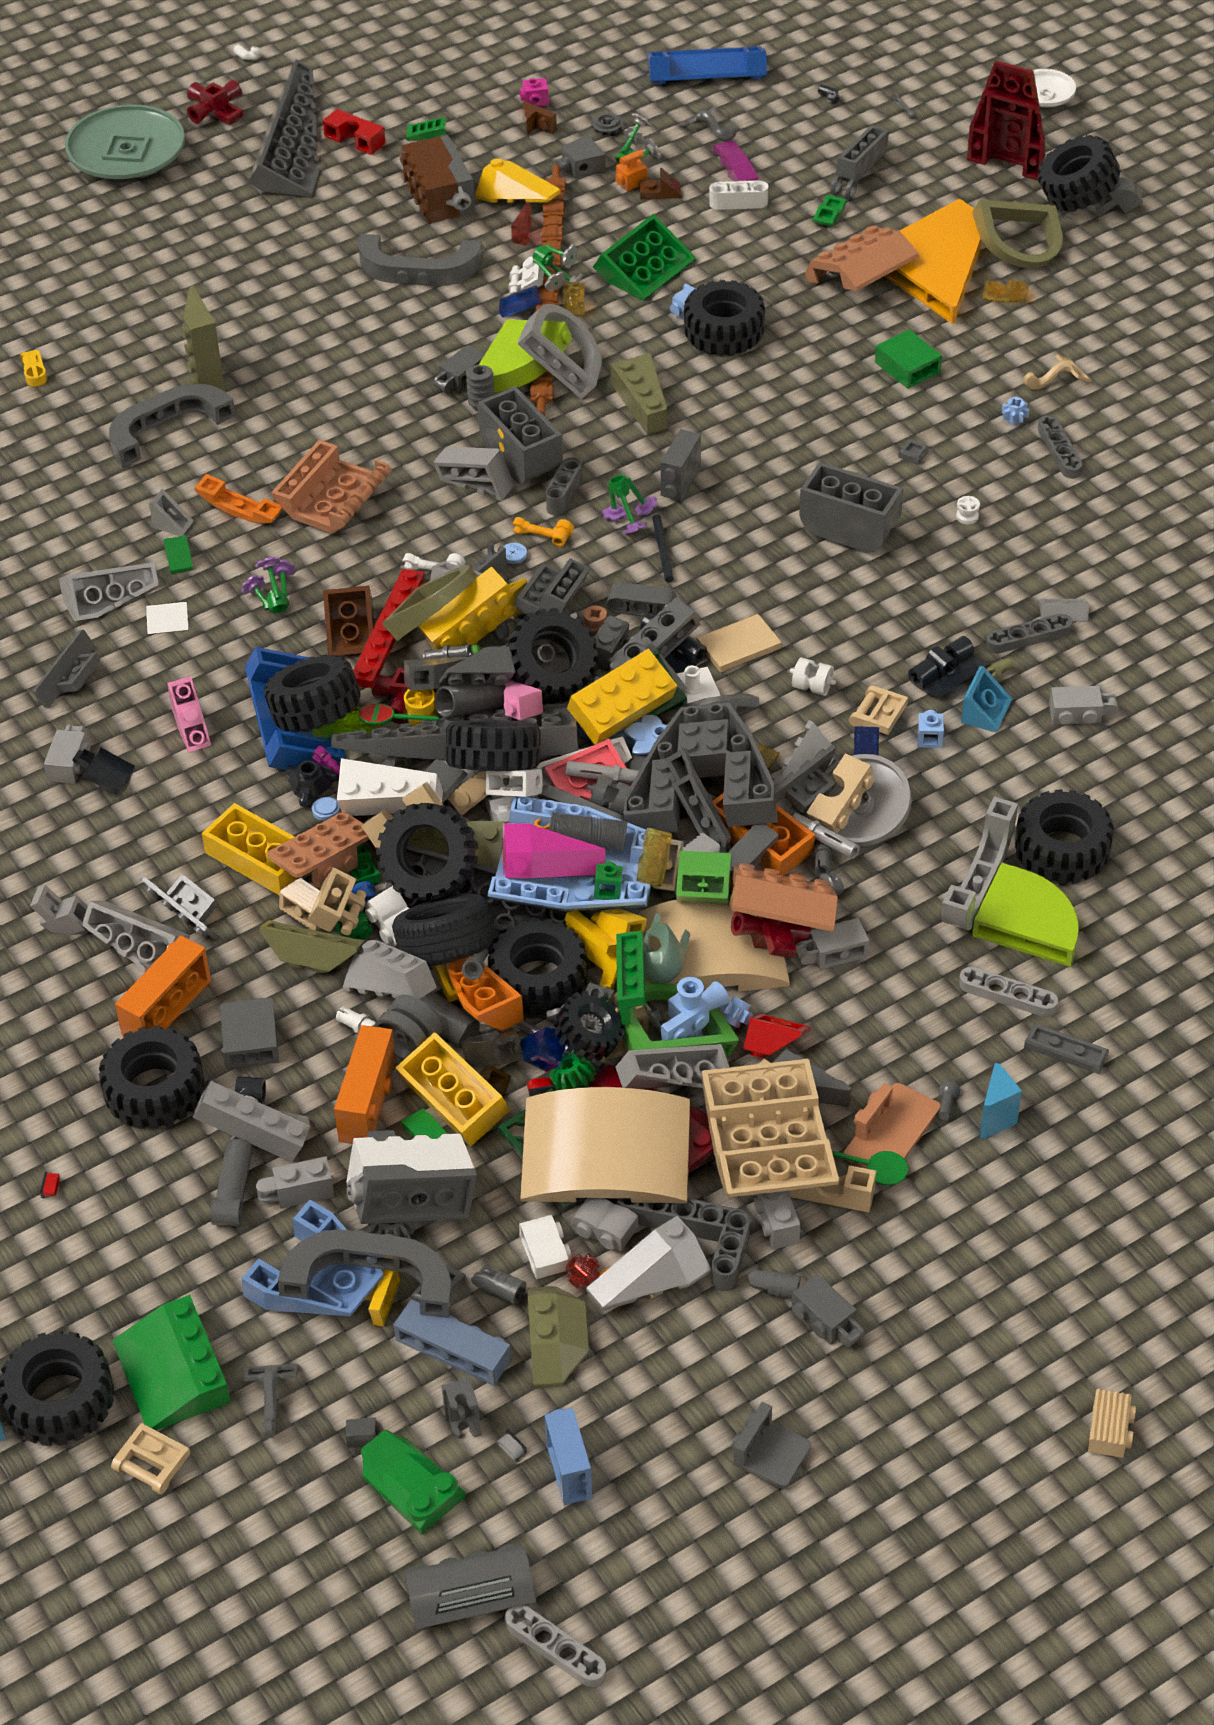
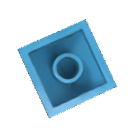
M984 666L979 667L964 697L961 723L995 732L998 730L1012 698Z
M998 1063L994 1065L983 1108L980 1138L984 1139L1018 1122L1022 1090L1002 1065Z

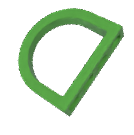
M645 984L646 1001H668V999L678 993L677 985ZM630 1007V1024L625 1025L623 1028L625 1033L622 1037L629 1051L722 1044L726 1057L731 1056L739 1041L718 1008L709 1011V1022L705 1026L709 1036L651 1041L638 1022L634 1007Z

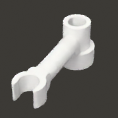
M410 553L405 554L402 560L406 562L404 568L407 570H417L420 568L432 571V566L439 564L438 562L422 560ZM450 554L446 561L458 566H465L466 563L465 559L459 554Z

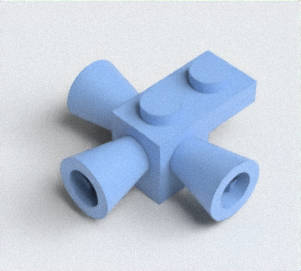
M685 977L681 979L677 984L678 993L668 999V1016L671 1019L661 1025V1040L703 1036L702 1028L709 1022V1011L729 1003V996L725 988L719 982L714 981L703 992L704 985L698 978Z

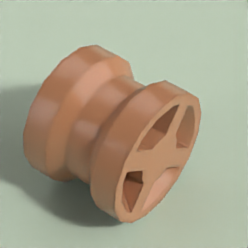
M590 606L585 609L584 627L588 626L592 631L591 635H596L607 618L606 610L601 606Z

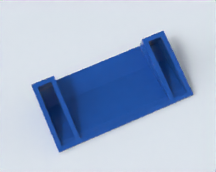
M761 46L647 52L649 79L654 81V84H666V80L751 76V79H762V75H767L766 51Z
M255 647L245 666L268 766L286 770L288 766H299L303 761L311 760L316 762L312 757L315 755L313 752L319 746L326 749L335 761L341 763V758L346 759L344 749L332 748L331 746L332 735L339 734L337 721L331 725H325L323 728H315L307 732H287L274 724L264 697L265 684L270 677H274V674L282 671L284 667L293 665L300 660H307L310 657Z

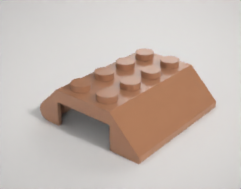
M870 226L863 233L852 235L850 240L836 244L829 251L819 253L818 257L811 260L806 269L805 277L811 283H819L818 279L824 276L827 271L840 273L844 289L858 291L918 258L919 254L900 231Z
M318 440L271 493L272 497L293 520L333 533L347 524L354 516V512L361 508L378 488L377 486L392 472L390 465L379 460H375V469L373 471L339 460L338 446Z
M740 863L739 866L732 865L729 892H732L729 904L732 911L831 932L834 931L838 896L834 888L829 886L830 882L821 879H815L814 882L806 881L804 876L798 874H790L789 877L779 875V871L765 868L764 871L754 870L755 866L746 863Z

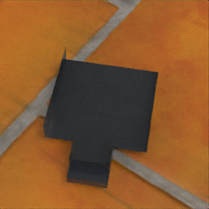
M101 747L96 757L94 753L84 749L83 751L78 750L72 759L73 762L87 769L82 777L97 784L99 790L103 791L106 789L115 795L119 793L135 765Z

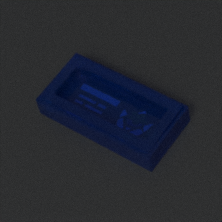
M535 285L499 299V314L503 318L540 304V289Z

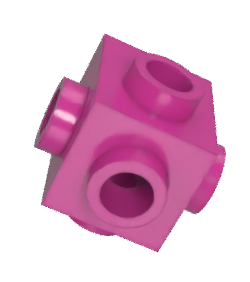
M545 78L522 80L523 89H519L521 101L538 107L549 106V92Z

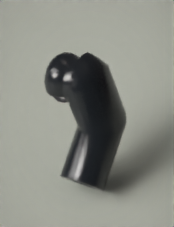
M823 84L819 86L818 94L826 96L829 103L836 104L840 100L838 89Z

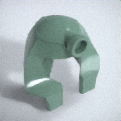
M658 913L655 914L652 920L650 930L647 929L643 936L645 978L651 983L663 984L671 982L681 973L690 940V932L685 929L679 943L671 928L665 923H660L661 915ZM651 935L659 938L661 942V948L658 951H654L649 944Z

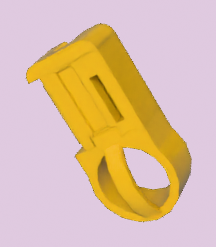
M33 350L21 353L26 383L33 387L46 383L47 375L40 351Z

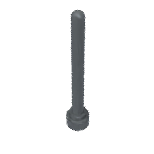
M494 929V930H495V938H496V937L498 936V934H500V931L497 930V929ZM490 946L477 953L475 957H470L465 961L462 966V973L467 979L476 980L481 977L485 970L484 961L489 954Z

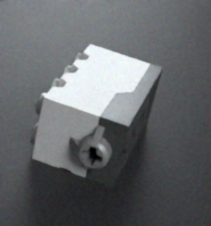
M442 1134L438 1139H430L427 1135H415L411 1140H403L400 1136H391L385 1141H376L373 1137L354 1138L346 1181L348 1199L355 1205L361 1224L469 1219L477 1174L461 1134Z

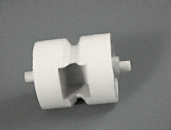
M801 657L795 669H790V673H793L792 687L805 691L810 688L812 693L826 696L831 684H836V681L833 680L834 667L823 663L815 665L813 660Z

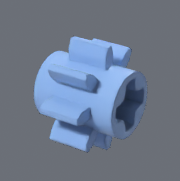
M1019 397L1008 399L1007 404H1002L1003 419L1012 425L1023 423V418L1029 417L1028 403Z
M733 996L728 1004L719 1008L724 1013L723 1016L726 1021L739 1028L741 1023L748 1025L750 1018L753 1016L748 1011L751 1005Z

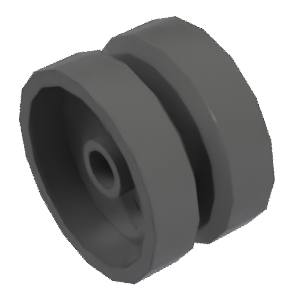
M409 995L396 997L388 1010L377 1019L373 1026L393 1030L395 1055L401 1060L407 1058L434 1032L438 1036L442 1033V1024L434 1011L421 1000Z

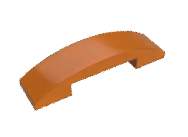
M208 474L194 487L195 491L213 506L246 521L272 523L283 510L280 504L266 498L258 502L226 489L225 481Z

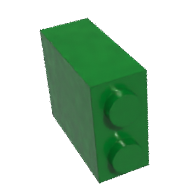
M908 329L876 345L875 363L909 389L941 372L942 355Z

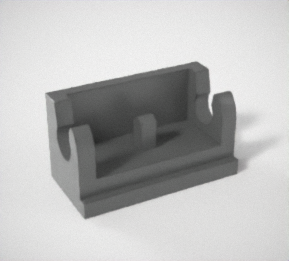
M491 543L487 547L488 554L472 567L474 571L484 573L492 567L499 574L507 567L506 548L500 546L497 552H495L494 543Z
M470 1378L441 1385L445 1419L450 1422L454 1436L458 1439L461 1438L458 1428L463 1424L469 1426V1431L473 1437L481 1436L478 1402Z

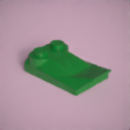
M384 1430L361 1449L363 1479L421 1535L466 1498L465 1491L458 1485L455 1476L442 1471L407 1438Z

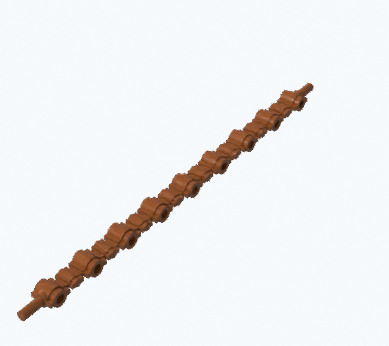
M555 164L552 168V176L546 178L545 181L558 187L561 193L549 202L543 203L544 227L541 228V241L544 247L546 244H549L553 248L561 250V243L563 242L562 218L565 216L564 193L566 192V177H560V167L558 164ZM553 253L554 261L552 263L561 268V255ZM545 266L552 275L557 274L550 266ZM545 273L543 284L538 287L539 304L536 305V311L545 304L558 306L560 289L549 292L545 288V283L549 278ZM549 371L533 380V385L530 389L531 403H537V409L544 416L546 404L554 400L553 374Z

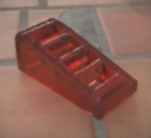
M531 203L524 205L511 225L512 243L527 245L532 220Z

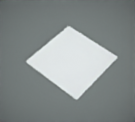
M187 602L146 606L148 634L188 630Z

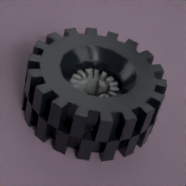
M582 991L581 994L578 992L574 993L572 997L566 1000L555 1017L554 1027L557 1028L555 1035L556 1037L561 1036L558 1042L561 1046L566 1044L568 1046L566 1051L570 1054L572 1051L576 1052V1057L579 1059L583 1056H586V1061H592L594 1057L596 1061L602 1060L603 1057L607 1058L625 1033V1029H623L625 1025H622V1020H620V1011H615L617 1005L614 1002L610 1005L607 1002L609 998L605 996L602 999L598 998V993L593 992L591 996L588 994V991Z

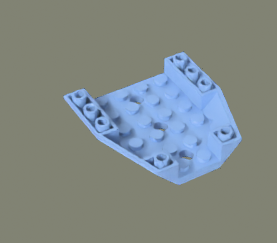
M514 796L510 809L509 823H530L534 825L535 820L541 819L540 826H546L550 823L552 812L612 820L617 818L577 804ZM628 823L624 853L606 850L605 862L610 861L617 866H622L621 882L624 881V883H621L620 898L617 900L593 899L595 875L505 878L503 875L502 854L496 876H492L488 897L493 900L566 912L647 907L660 835ZM600 884V889L615 890V886Z

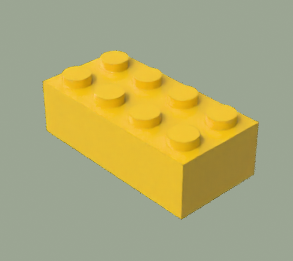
M490 567L458 596L418 627L433 650L442 649L446 645L451 647L467 644L474 645L489 632L494 631L507 618L512 617L519 608L513 606L516 599L508 584Z
M648 648L573 694L567 709L596 745L672 699L677 684Z
M236 803L202 832L206 854L279 896L281 889L299 879L270 861L267 856L268 851L289 841L294 836Z
M435 1032L395 1067L404 1083L457 1134H461L463 1140L470 1147L510 1111L503 1097Z

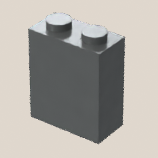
M683 429L679 430L660 462L661 496L678 501L683 500L701 469V434Z
M273 997L221 1003L223 1053L226 1069L279 1063Z

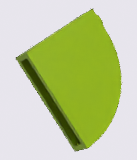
M507 319L479 365L488 366L492 369L494 393L503 392L515 386L517 388L523 386L548 371L517 344L527 320ZM543 322L541 334L564 353L572 339L566 322Z
M1001 863L974 919L973 936L1071 967L1077 945L1078 920L1069 899L1053 883L1030 871Z

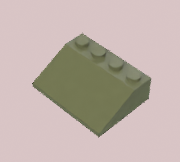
M190 286L183 315L184 326L182 327L183 336L187 340V344H184L185 351L190 358V361H187V366L193 377L190 378V384H206L225 391L215 321L195 287Z

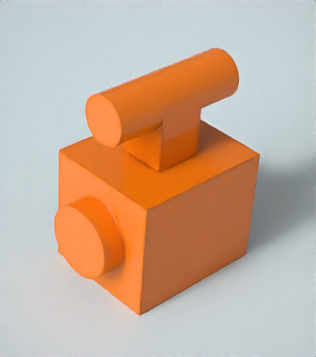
M642 150L619 158L620 164L616 165L615 180L627 192L640 187V181L647 180V166L639 160L644 157Z

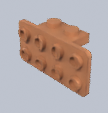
M341 812L268 851L267 856L270 861L296 878L312 871L313 884L321 888L333 867L344 873H348L358 867L357 846L370 838L361 827L363 825L362 822L346 812Z
M883 1083L878 1091L871 1093L865 1109H860L854 1118V1124H856L855 1137L843 1153L869 1160L871 1156L878 1152L893 1151L906 1159L939 1113L940 1103L901 1083H894L892 1087ZM846 1160L860 1168L867 1169L865 1164Z

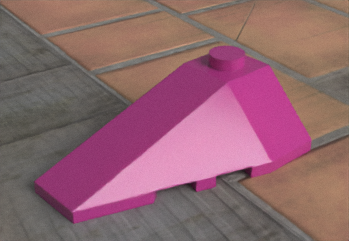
M503 823V875L505 878L596 875L597 864L605 863V848L530 823Z

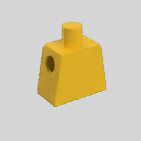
M615 908L593 914L590 921L616 941V934L642 931L644 935L647 919L629 911Z

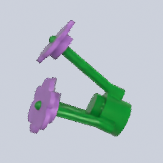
M622 474L611 478L609 485H607L611 506L602 511L604 519L617 521L621 517L628 516L630 524L626 525L628 529L623 530L624 534L636 532L646 527V522L640 524L639 521H634L626 496L629 495V490L631 489L640 501L635 508L638 516L649 514L657 506V498L655 496L643 498L633 485L630 477L626 478ZM615 495L617 498H621L623 506L616 505Z
M269 557L258 561L255 567H262L263 570H268L273 590L267 594L266 600L260 591L265 584L263 581L264 577L262 575H253L242 584L243 589L241 592L244 595L256 593L262 601L264 609H270V612L273 614L284 612L290 604L287 597L286 577L295 574V565L288 563L287 560H281L280 557ZM275 576L281 578L282 592L278 590Z

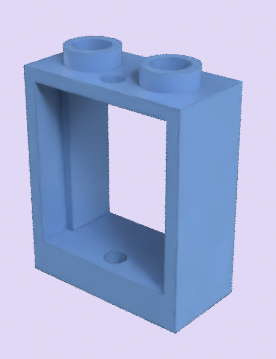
M557 1409L549 1414H545L546 1445L563 1505L592 1499L591 1467L574 1409Z

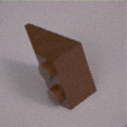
M370 586L323 590L328 656L361 655L374 628L373 598Z

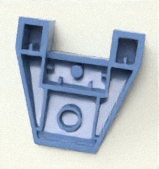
M309 1200L293 1218L294 1237L301 1241L323 1231L347 1230L332 1212L312 1200ZM258 1259L241 1279L243 1296L265 1310L351 1316L383 1278L384 1273L381 1269L344 1264L325 1267L314 1276L310 1285L308 1299L279 1296L278 1278L280 1271L261 1259Z

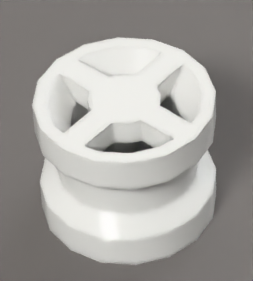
M964 496L958 500L956 518L960 523L969 525L977 522L980 507L979 500L972 496Z

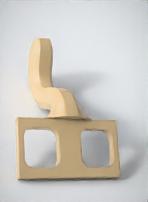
M1059 354L1055 357L1060 362L1053 366L1044 376L1037 378L1032 372H1029L1023 379L1025 386L1031 390H1039L1047 386L1061 372H1071L1080 380L1089 383L1092 381L1070 358Z

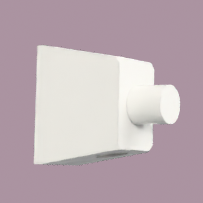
M541 768L515 771H486V795L528 797L542 793ZM503 778L510 779L507 786L503 784Z

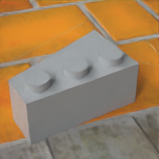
M446 446L433 462L441 481L462 488L467 486L475 488L477 493L484 495L486 492L495 495L496 499L500 501L514 487V482L501 449Z

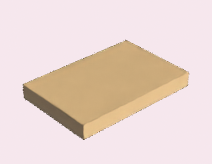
M759 614L697 638L698 642L707 647L706 656L719 672L782 648V642Z

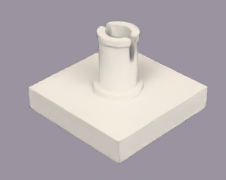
M688 666L684 672L677 674L686 685L683 692L687 697V703L721 696L708 667L699 669L696 666Z

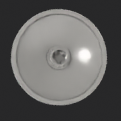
M858 754L852 757L871 765L874 782L870 789H866L861 797L860 805L857 809H853L849 815L847 825L844 829H840L838 834L858 844L859 847H864L888 839L901 828L909 815L912 796L905 774L895 763L878 755ZM841 760L824 771L834 782L833 771ZM835 785L834 789L825 796L835 797L844 788Z

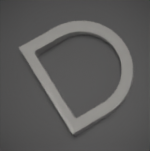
M554 304L541 306L527 320L517 344L582 399L597 383L602 365L599 347L590 331L571 312ZM544 321L566 322L569 331L581 348L584 358V369L580 368L541 334L540 331Z

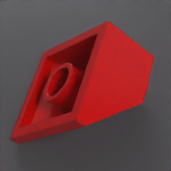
M765 1014L756 1015L750 1018L743 1049L750 1050V1055L765 1058L766 1055L775 1053L809 1033L811 1026Z

